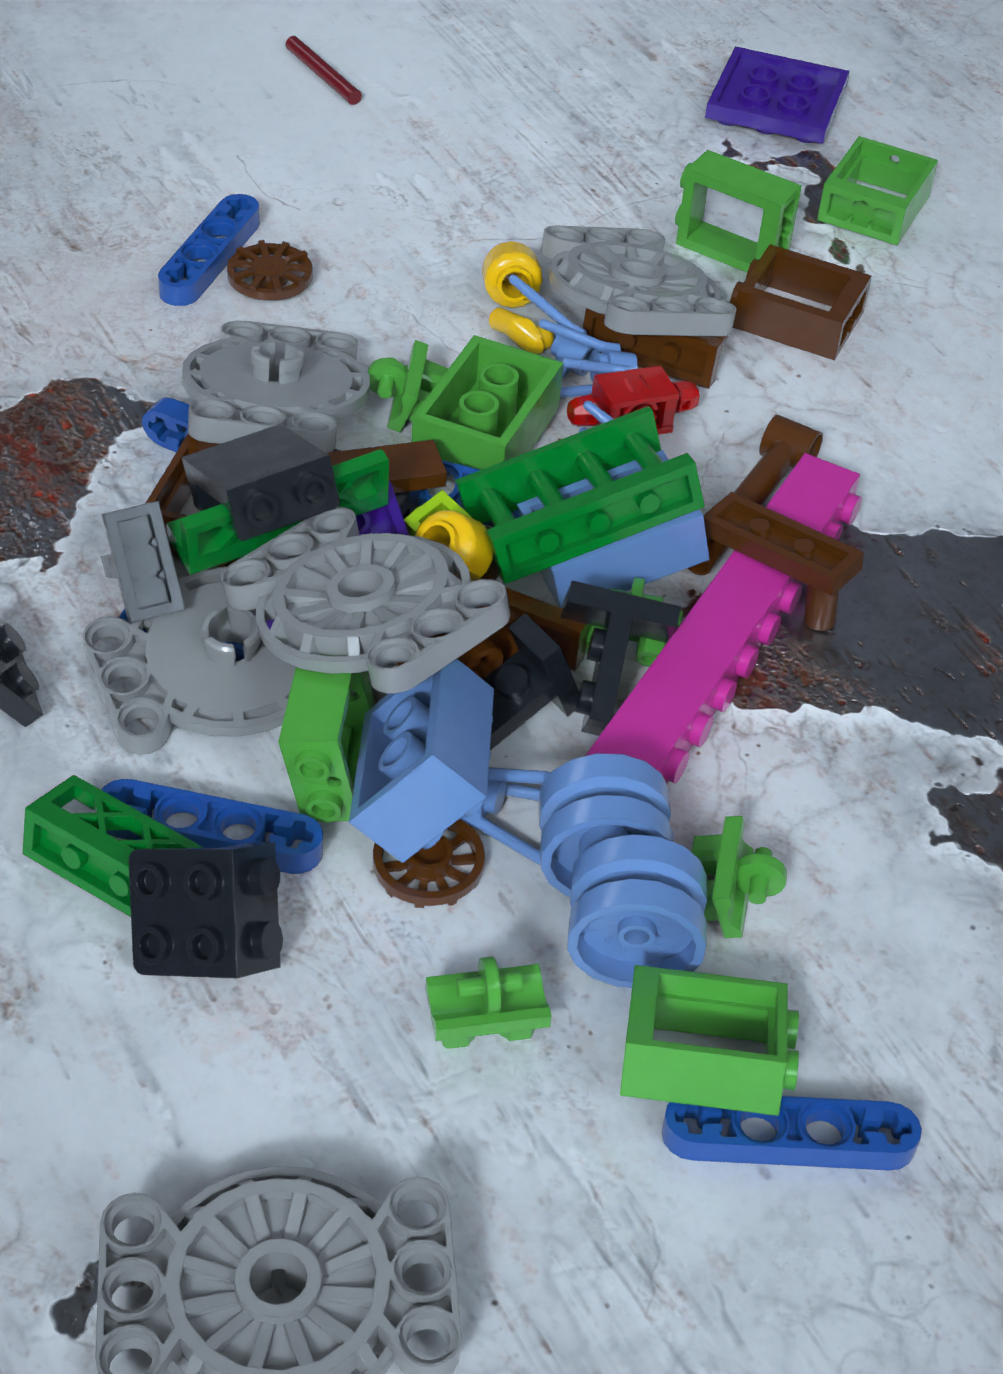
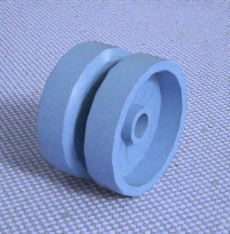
M596 753L568 761L553 770L540 786L538 805L539 827L542 831L540 842L541 870L548 883L568 897L571 896L573 865L585 849L607 838L631 834L656 836L674 842L673 830L669 824L671 816L669 789L663 775L646 761L624 754Z
M635 834L607 838L585 849L573 865L571 881V911L567 950L574 964L596 980L613 986L632 988L635 965L694 972L702 964L706 950L707 920L704 916L707 902V875L700 859L683 845L661 837Z

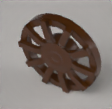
M259 240L256 245L236 248V253L228 259L227 276L230 285L247 297L258 300H282L296 296L308 288L313 277V267L305 250L300 251L291 247L290 243L285 241L282 244L265 243V240ZM236 268H248L235 273ZM290 271H298L305 273L302 277H299L291 273ZM252 276L253 282L248 285L241 279ZM288 280L293 282V284L283 287L287 284Z
M458 819L447 828L458 834L456 837L449 841L442 835L431 848H421L403 863L400 861L383 862L384 849L374 843V873L391 898L395 896L405 902L415 904L416 908L443 904L455 905L458 899L466 896L478 886L483 874L485 851L476 831L466 822ZM465 842L470 845L473 854L453 855V851ZM474 864L469 875L452 867V865ZM407 870L398 880H395L389 874V872ZM448 876L460 883L449 887L444 877ZM414 879L420 881L418 890L407 886ZM429 882H435L439 891H427Z

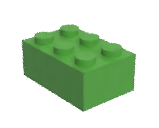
M473 335L412 416L411 442L434 440L442 460L479 470L531 451L559 409L563 362Z

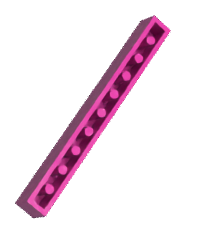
M804 453L766 508L839 541L843 529L842 525L844 523L851 525L861 506L862 497L856 495L860 474ZM734 550L585 756L596 753L624 754L646 761L663 775L666 784L669 781L676 784L685 771L689 760V751L692 746L695 745L700 748L705 743L713 725V715L717 710L724 713L734 697L739 677L747 679L752 673L759 656L760 646L762 644L769 646L773 642L778 632L783 612L791 614L794 611L802 592L803 582Z

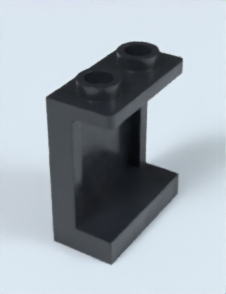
M281 424L182 457L194 506L198 510L203 511L223 504L229 512L234 535L241 541L329 511L340 505L329 454Z

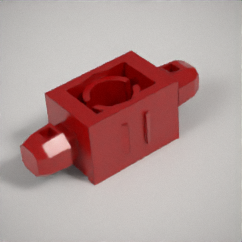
M661 365L596 374L593 379L592 393L576 397L568 402L567 417L571 424L577 427L600 425L601 423L584 409L583 404L585 401L593 402L613 419L649 406L653 410L658 435L673 433L675 414L698 406L700 393L692 382H672Z

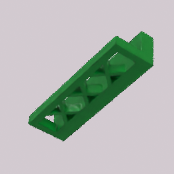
M382 449L332 466L340 499L338 507L351 509L355 516L388 505L389 458ZM223 504L166 524L170 543L189 574L192 575L243 557L303 520L245 541H241L234 535L229 512Z
M72 775L25 807L22 854L131 917L129 856L132 851L142 848H204L75 775ZM75 799L94 810V813H70L62 807ZM130 830L140 836L141 840H117L107 834L106 831Z

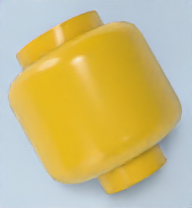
M514 241L500 243L493 247L484 258L482 275L485 289L491 299L499 305L517 308L531 302L510 283L509 277L511 275L518 276L537 293L540 292L543 277L539 260L533 250L523 243Z
M442 510L431 514L419 525L415 536L444 544L456 552L469 568V571L480 578L487 572L493 560V550L485 526L481 522L457 511Z

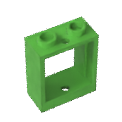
M858 136L824 183L817 220L898 246L930 197L938 160ZM896 155L899 158V161H893L891 156ZM857 180L905 194L907 197H898L857 184L856 182Z
M708 149L693 163L687 164L680 179V187L683 188L682 203L675 216V224L678 226L677 245L744 272H748L754 258L760 259L770 244L790 250L802 185ZM708 188L764 209L758 243L703 221Z
M298 667L295 669L278 743L300 814L312 817L317 822L349 821L364 715L376 705L367 671L328 674L303 670Z
M635 965L620 1096L779 1116L783 1089L795 1090L799 1064V1051L795 1050L799 1011L788 1010V983ZM654 1029L764 1042V1054L653 1040Z

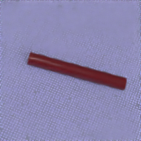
M290 36L286 40V49L350 105L359 103L362 97L361 92L297 36Z

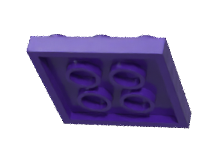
M735 46L707 102L705 118L717 120L720 124L726 126L739 125L753 128L763 134L770 135L776 133L794 137L803 143L816 142L823 144L847 87L850 71Z

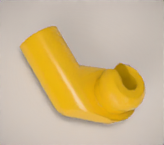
M501 307L495 308L490 313V327L507 335L524 351L538 355L543 353V350H547L552 346L554 341L553 332L542 329L539 325L536 326L528 318Z

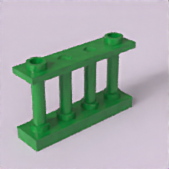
M649 406L455 480L463 509L473 519L481 523L491 520L495 526L487 529L486 532L492 546L498 573L505 584L705 507L696 462L692 457L685 453L663 462L656 452L661 451L653 410ZM634 460L642 469L615 481L607 472V470ZM583 479H587L593 487L589 491L568 499H564L558 491L559 488ZM535 497L544 506L542 509L516 519L511 513L518 510L517 504Z

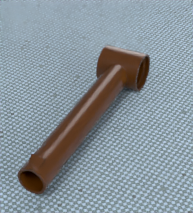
M776 414L769 422L763 434L759 448V454L762 456L761 459L733 493L762 505L791 468L794 469L804 453L814 457L818 456L823 441V433ZM706 537L709 560L689 567L688 570L696 575H707L729 547Z

